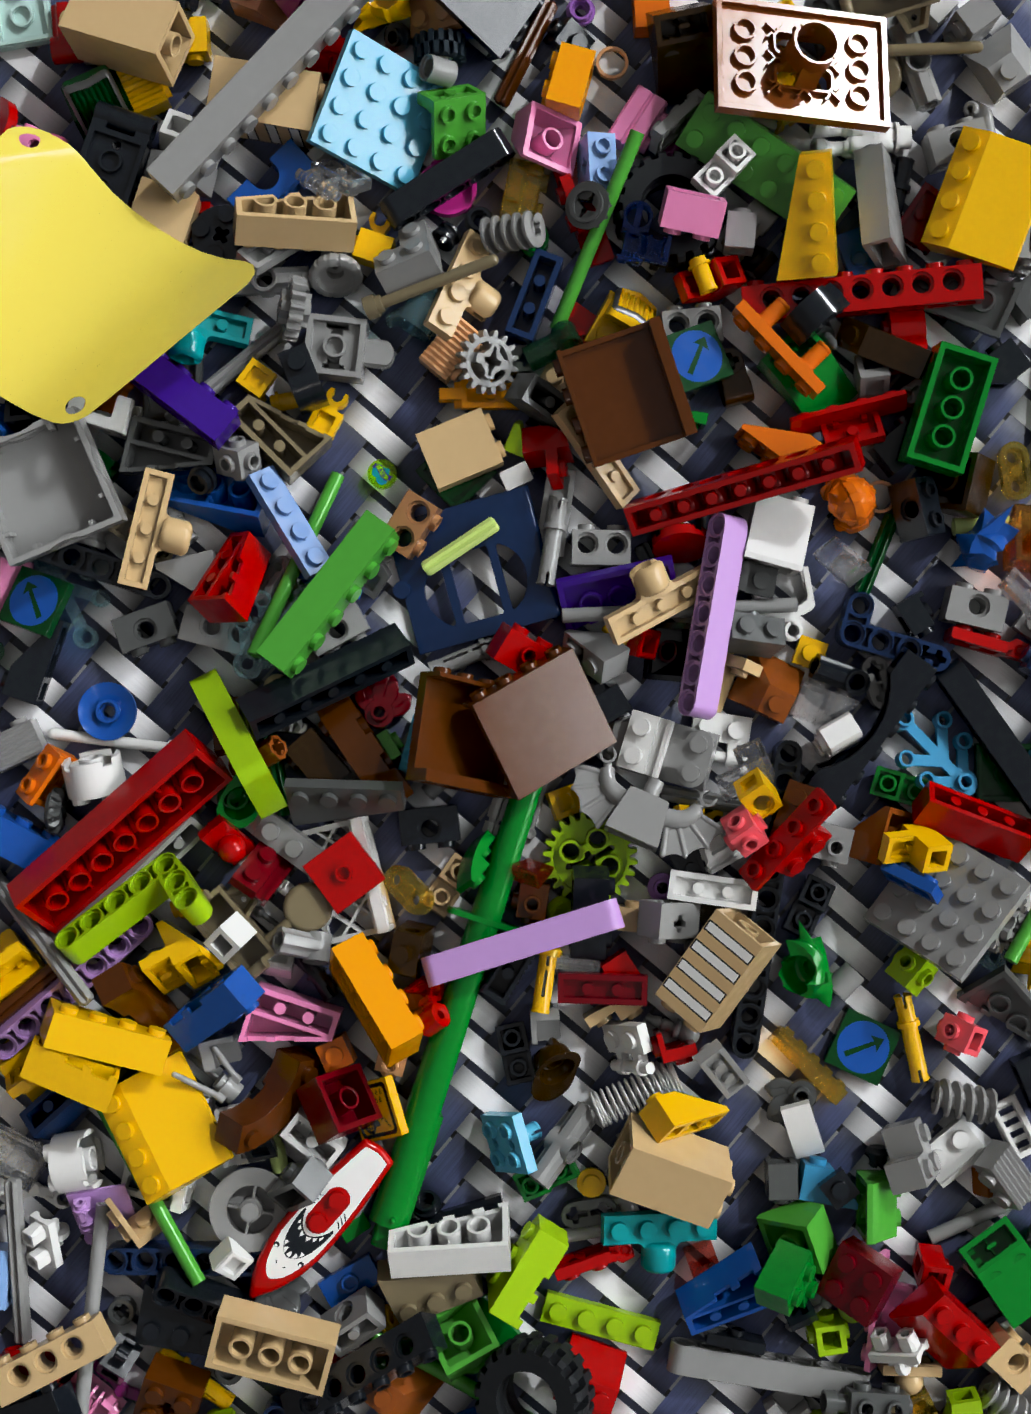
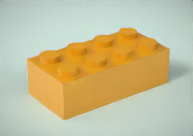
M361 932L331 948L329 971L386 1067L389 1068L419 1051L424 1025L418 1014H412L408 1008L409 1001L405 992L401 988L397 989L393 983L394 976L386 963L382 965L377 956L379 952L372 939L367 940L364 933Z

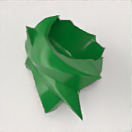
M799 921V939L786 940L789 954L782 959V968L778 975L783 983V988L805 998H817L830 1008L833 994L831 978L833 973L829 971L827 955L821 936L812 939Z

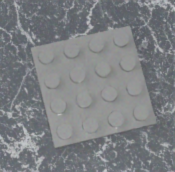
M944 836L954 845L948 870L926 873L939 882L938 886L944 894L939 904L937 905L890 881L863 918L866 922L963 983L1030 893L1031 883L961 841ZM904 862L913 869L912 872L920 876L922 875L910 862Z

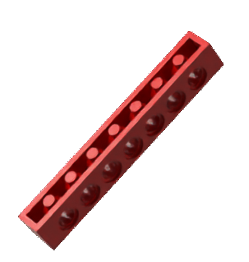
M973 259L958 260L955 262V265L943 266V262H933L926 264L925 268L913 269V265H903L895 267V271L883 272L882 268L865 270V274L853 275L852 271L838 272L837 276L831 278H807L801 281L784 280L771 284H764L763 280H753L747 282V286H741L742 300L744 299L759 314L767 308L763 303V299L767 295H776L787 302L790 310L776 324L781 323L798 305L792 298L795 293L805 292L809 295L819 286H825L830 282L843 293V296L850 303L842 313L834 318L981 304L984 300L982 262L974 263ZM946 277L955 278L958 281V288L948 290L943 285V279ZM916 280H923L928 284V291L918 293L913 289L912 283ZM886 283H894L898 287L899 292L894 296H888L883 292L882 286ZM856 286H864L867 288L869 295L864 299H858L853 295L852 290Z
M855 434L634 499L625 506L623 511L632 537L667 526L858 473L863 470L866 462L858 436Z

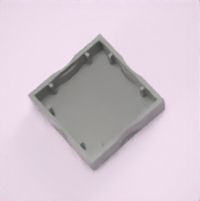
M74 406L65 409L69 414L81 411V409ZM85 418L66 424L53 423L41 419L33 422L20 432L0 436V545L9 566H21L129 521Z

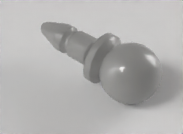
M648 1015L645 1017V1020L652 1026L672 1032L671 1038L675 1039L678 1037L680 1042H684L686 1045V1040L692 1039L696 1043L700 1038L699 1032L696 1033L688 1029L679 1018L674 1023L666 1018L662 1019L660 1016Z

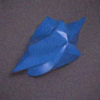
M1013 505L995 517L984 507L971 531L966 534H956V541L961 554L951 567L967 566L974 571L985 573L989 567L999 565L996 559L997 552L1004 551L1005 545L1019 532L1017 528L1005 523Z

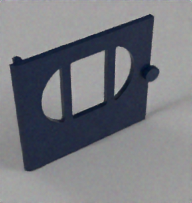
M528 485L442 509L443 511L440 516L443 519L435 532H429L424 540L427 542V545L419 557L415 556L411 560L397 551L393 553L400 582H397L393 587V594L399 599H405L420 655L495 635L502 622L513 626L514 622L524 627L549 619L555 620L562 616L556 587L546 586L548 575L546 574L543 586L536 584L543 549V539ZM427 514L414 518L417 522H420L427 517ZM488 517H492L497 522L500 528L499 531L471 550L487 547L504 613L466 623L451 566L448 564L442 568V573L456 625L447 624L433 613L427 602L425 586L428 575L423 570L421 563ZM404 531L399 536V543L402 547L410 544L412 536L409 531ZM498 544L513 550L520 557L526 568L527 589L523 600L516 609L512 607L496 548Z

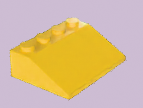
M963 126L921 242L931 252L959 259H973L976 263L982 262L984 265L1013 272L1031 226V145L992 131Z
M182 1051L167 1057L161 1076L139 1072L118 1083L106 1114L103 1113L147 1205L167 1199L235 1157L231 1150L214 1140L217 1121L203 1093L172 1077L171 1074L175 1071L196 1081Z

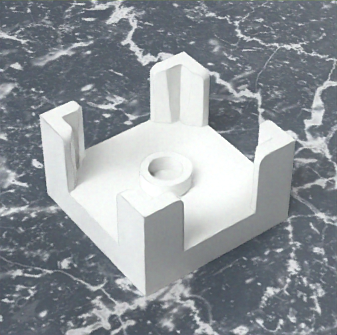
M119 395L117 396L112 414L96 410V412L93 411L84 418L89 429L126 440L132 415L142 417L143 407L134 406L135 401L132 398ZM75 397L69 401L67 408L74 406L82 410L85 399Z

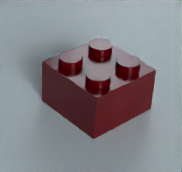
M360 1063L317 1076L296 1089L318 1145L360 1131L383 1117Z
M853 1235L840 1243L818 1286L817 1294L864 1327H868L878 1320L904 1269Z

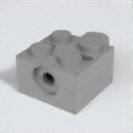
M311 313L309 316L305 344L320 380L363 385L365 368L385 370L393 365L395 360L394 349L388 341L369 339L370 326L367 319Z

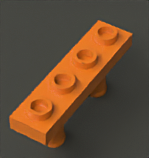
M778 297L759 314L743 299L735 306L731 313L734 316L733 322L743 332L748 331L755 338L753 340L755 346L764 354L768 352L775 360V367L783 375L789 374L796 382L794 384L796 389L804 397L809 395L813 400L826 387L813 370L831 354L830 348L822 340H819L802 357L797 356L772 328L790 310L787 302Z

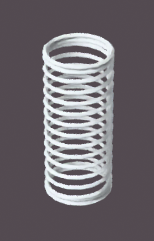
M660 1063L663 1077L655 1065L657 1079L654 1073L649 1074L651 1082L647 1075L643 1076L645 1085L641 1077L636 1076L640 1090L633 1076L630 1075L629 1078L634 1093L627 1079L624 1078L623 1081L629 1098L621 1082L618 1081L623 1101L615 1085L612 1083L611 1086L617 1104L609 1087L606 1086L605 1089L612 1109L603 1090L600 1088L599 1092L606 1112L596 1091L590 1092L592 1103L602 1126L605 1128L608 1125H612L611 1116L618 1123L617 1113L624 1120L623 1110L627 1117H629V1107L633 1113L637 1114L635 1104L639 1111L643 1109L641 1101L645 1107L647 1105L645 1102L647 1100L646 1096L649 1098L652 1093L655 1094L658 1090L661 1094H665L664 1087L667 1093L672 1092L669 1082L674 1091L684 1094L685 1092L673 1063H666L669 1074L664 1064Z

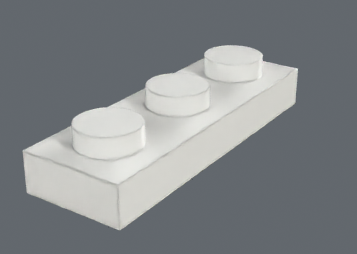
M671 869L667 899L756 911L758 891L752 890L744 879Z

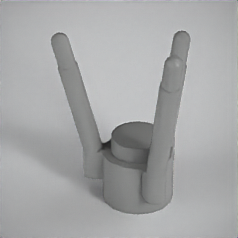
M216 1045L212 1046V1051L229 1075L222 1073L218 1076L213 1071L204 1072L202 1061L191 1053L187 1055L190 1061L215 1081L212 1087L216 1090L175 1071L172 1072L173 1078L215 1098L221 1104L224 1101L228 1104L233 1102L244 1088V1085L240 1083L243 1078L235 1072Z

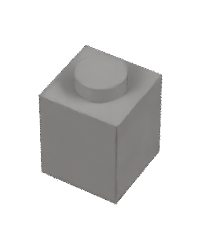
M743 207L734 208L733 211L728 210L722 254L752 257L758 213L751 212L750 209Z

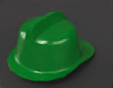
M235 774L232 777L233 780L217 794L216 813L217 816L219 814L222 815L236 828L240 829L252 823L257 817L258 812Z

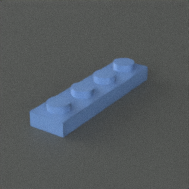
M274 465L249 474L245 479L302 575L306 580L313 578L328 560L329 556Z

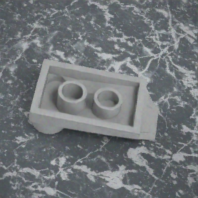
M631 715L616 719L612 732L617 742L607 748V753L613 757V748L616 750V763ZM675 723L660 775L657 779L702 792L706 790L720 735ZM619 767L620 769H623V770H627V771H630V772L638 773V772H635V771H632V770H628V769Z

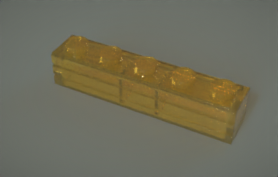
M780 1025L768 1039L836 1106L848 1093L844 1089L846 1085L839 1078L836 1080L832 1076L833 1072L826 1065L823 1067L819 1063L820 1058L812 1052L810 1054L806 1050L808 1046L801 1039L797 1041L793 1037L795 1033L788 1026L784 1028Z

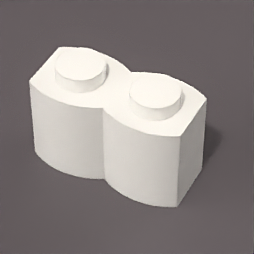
M847 711L816 729L812 745L820 757L824 755L827 759H830L858 743L863 734L852 714Z

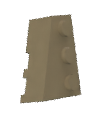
M249 394L235 406L239 410L238 415L241 422L236 432L248 440L259 443L261 458L269 466L274 465L280 477L289 486L332 447L331 436L308 427L306 423L283 414L281 410Z
M387 1259L378 1260L377 1282L399 1324L419 1312L438 1314L483 1296L482 1273L391 1279Z

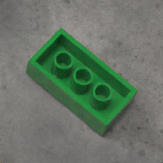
M941 341L932 347L931 351L934 353L924 373L898 461L955 478L964 474L999 359Z

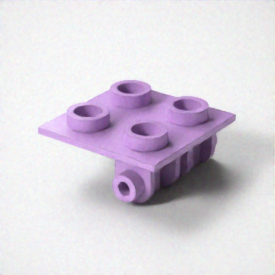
M125 1183L66 1193L80 1232L84 1234L85 1242L90 1245L92 1244L97 1202H105L110 1197L126 1220L136 1213ZM109 1219L108 1230L115 1229L116 1227Z

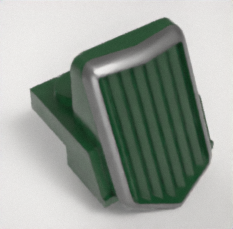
M106 65L93 68L63 82L61 85V91L84 141L99 100L134 112L116 71L109 69Z

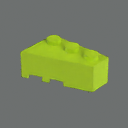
M539 1213L532 1222L528 1221L524 1225L519 1239L515 1244L511 1243V1272L487 1274L489 1313L519 1330L523 1323L520 1319L523 1310L528 1302L534 1305L538 1299L535 1291L544 1277L548 1280L550 1279L569 1248L566 1230Z

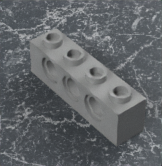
M186 604L178 639L267 662L262 657L257 659L247 654V650L262 618L252 616V620L247 622L220 623L219 632L215 635H210L207 631L208 621L193 606ZM245 626L248 629L249 636L246 641L239 643L235 639V631L239 627Z

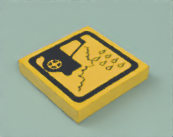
M388 1075L368 1080L369 1087L383 1117L360 1130L361 1139L367 1138L375 1142L409 1133L393 1076Z

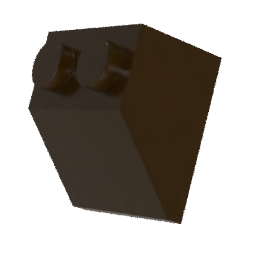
M970 452L964 474L952 478L923 469L922 476L933 475L938 489L937 494L942 513L957 517L979 518L983 508L987 506L996 461L978 452Z

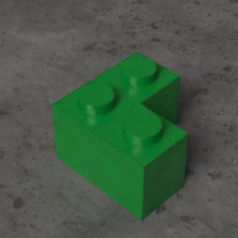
M779 1238L754 1285L756 1303L790 1317L794 1307L805 1308L809 1298L813 1299L818 1289V1282L815 1279L816 1265L813 1262L812 1251Z

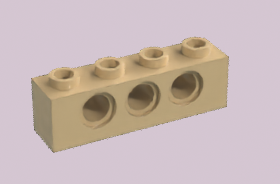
M101 1311L90 1316L89 1312L82 1314L72 1321L73 1325L65 1330L63 1326L55 1328L46 1334L47 1339L37 1343L36 1339L26 1343L19 1348L20 1353L12 1357L10 1353L1 1356V1408L108 1354L117 1343ZM71 1338L79 1339L82 1343V1348L75 1347L72 1344ZM45 1351L51 1352L55 1356V1362L49 1361L46 1358ZM19 1365L25 1366L29 1375L22 1374L19 1370Z

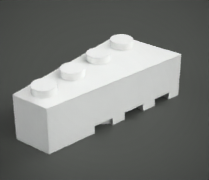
M508 1201L498 1203V1208L487 1211L484 1210V1207L473 1209L471 1215L455 1218L453 1214L444 1216L438 1223L429 1224L427 1221L389 1230L387 1255L391 1279L511 1272V1225Z

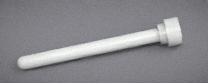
M51 728L48 731V737L53 740L156 753L172 741L162 742L130 737L104 741L96 739L83 731Z

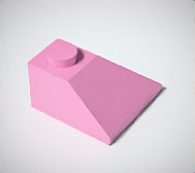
M532 100L515 114L511 142L519 156L561 175L570 173L571 177H573L583 123Z

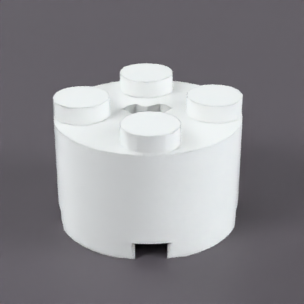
M111 748L79 753V760L72 762L71 758L68 757L61 764L68 798L72 800L73 806L86 805L91 800L102 798L103 801L126 781L122 758L118 749H116L114 754H112Z
M93 1128L55 1134L51 1138L50 1143L43 1146V1158L48 1162L49 1169L48 1188L51 1192L57 1191L60 1194L96 1189L101 1186L103 1178H98L99 1171L105 1170V1154L100 1137L92 1135L95 1132Z

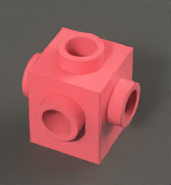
M743 804L719 819L726 833L723 836L725 843L732 851L737 849L745 858L770 842L765 833V829L768 826L758 813L753 816Z
M958 1011L956 1016L945 1012L944 1017L937 1025V1033L934 1039L944 1043L943 1049L954 1055L960 1056L962 1052L978 1057L989 1030L974 1024L975 1018L966 1013Z

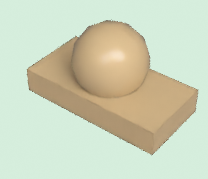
M922 1356L921 1363L918 1367H911L908 1376H899L895 1371V1367L888 1366V1363H877L882 1375L895 1376V1383L899 1384L900 1389H903L910 1396L916 1395L922 1390L924 1384L923 1377L942 1378L941 1364L937 1360L931 1362L928 1356Z

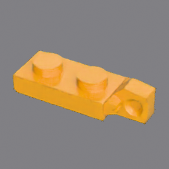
M467 379L454 382V388H439V403H454V409L475 410L481 407L482 410H519L504 399L512 383H505L506 390L498 391L496 389V394L488 395L486 391L484 394H476V387L467 389Z

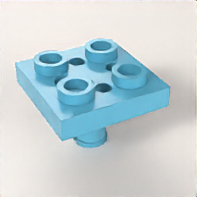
M489 1111L480 1115L483 1124L482 1132L487 1139L491 1152L490 1160L496 1172L530 1174L538 1170L530 1142L539 1140L542 1137L541 1131L534 1133L541 1129L536 1121L525 1125L521 1112Z

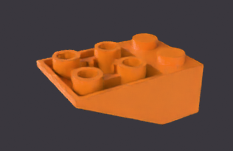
M743 424L734 436L738 440L736 444L747 453L753 451L761 457L760 462L822 444L810 434Z

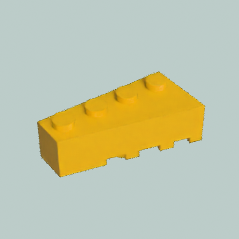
M832 148L801 151L799 154L776 281L837 276L838 257Z
M52 997L49 999L39 1030L43 1048L158 1076L162 1075L172 1045V1040L164 1028L154 1025L145 1027L127 1018L113 1017Z

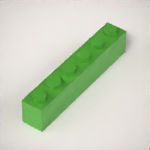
M366 510L256 652L290 679L295 674H299L307 664L306 659L312 651H316L322 646L329 629L340 623L346 607L360 597L362 593L361 588L367 580H371L377 575L384 558L392 555L397 549L400 537L395 529Z

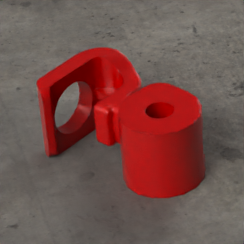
M422 976L404 988L406 993L420 994L424 997L419 1001V1005L422 1006L423 1010L418 1014L424 1025V1030H422L424 1036L432 1037L450 1024L451 1019L448 1008L444 1004L438 1003L443 997L444 984L429 988L426 977Z

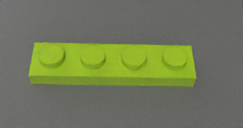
M547 1289L540 1315L541 1322L654 1351L661 1321L658 1318Z

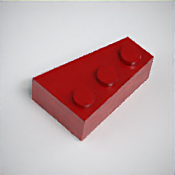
M250 531L230 533L187 601L209 623L247 622L271 553Z

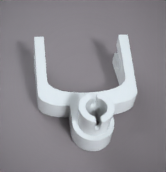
M803 566L802 572L799 573L805 599L798 604V611L760 614L785 618L786 641H796L802 636L803 627L800 616L810 612L815 607L808 566ZM751 595L752 599H761L760 596ZM791 624L796 627V632L793 635L788 633V628Z

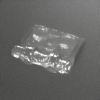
M335 157L311 162V169L305 171L299 168L295 172V178L300 181L303 187L308 190L314 189L323 199H331L334 202H338L342 194L354 197L361 192L371 190L372 186L371 177Z

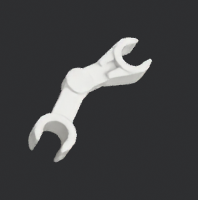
M35 1181L30 1185L22 1187L23 1199L30 1196H38L59 1209L69 1207V1203L60 1200V1193L57 1191L51 1192L47 1186H43L39 1182ZM4 1188L0 1190V1195L4 1194ZM5 1203L0 1205L1 1210H5Z

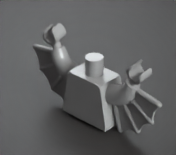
M614 748L613 757L610 760L603 758V751L599 752V758L603 761L601 769L584 764L574 767L576 776L571 790L579 798V812L589 816L596 829H599L606 821L604 831L654 853L657 851L662 835L659 853L661 858L668 855H678L687 858L689 854L697 849L708 850L710 849L711 841L721 833H725L723 826L704 815L702 811L704 808L714 807L718 803V797L711 804L705 803L704 796L711 790H704L700 794V801L697 804H691L684 810L669 809V802L659 797L664 786V782L649 776L643 790L635 786H630L626 790L617 782L615 768L612 767V762L617 757V752Z

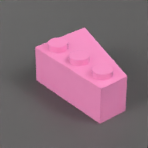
M264 981L258 983L265 992L257 999L260 1003L259 1006L245 1017L238 1042H332L344 1010L343 1007L328 1002L324 1003L322 1000Z

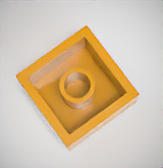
M561 41L559 52L553 51L549 77L545 79L541 93V104L576 121H580L593 75L596 51Z

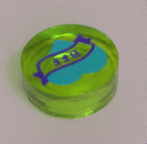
M379 459L374 461L368 468V479L375 488L385 490L395 484L397 471L390 461Z

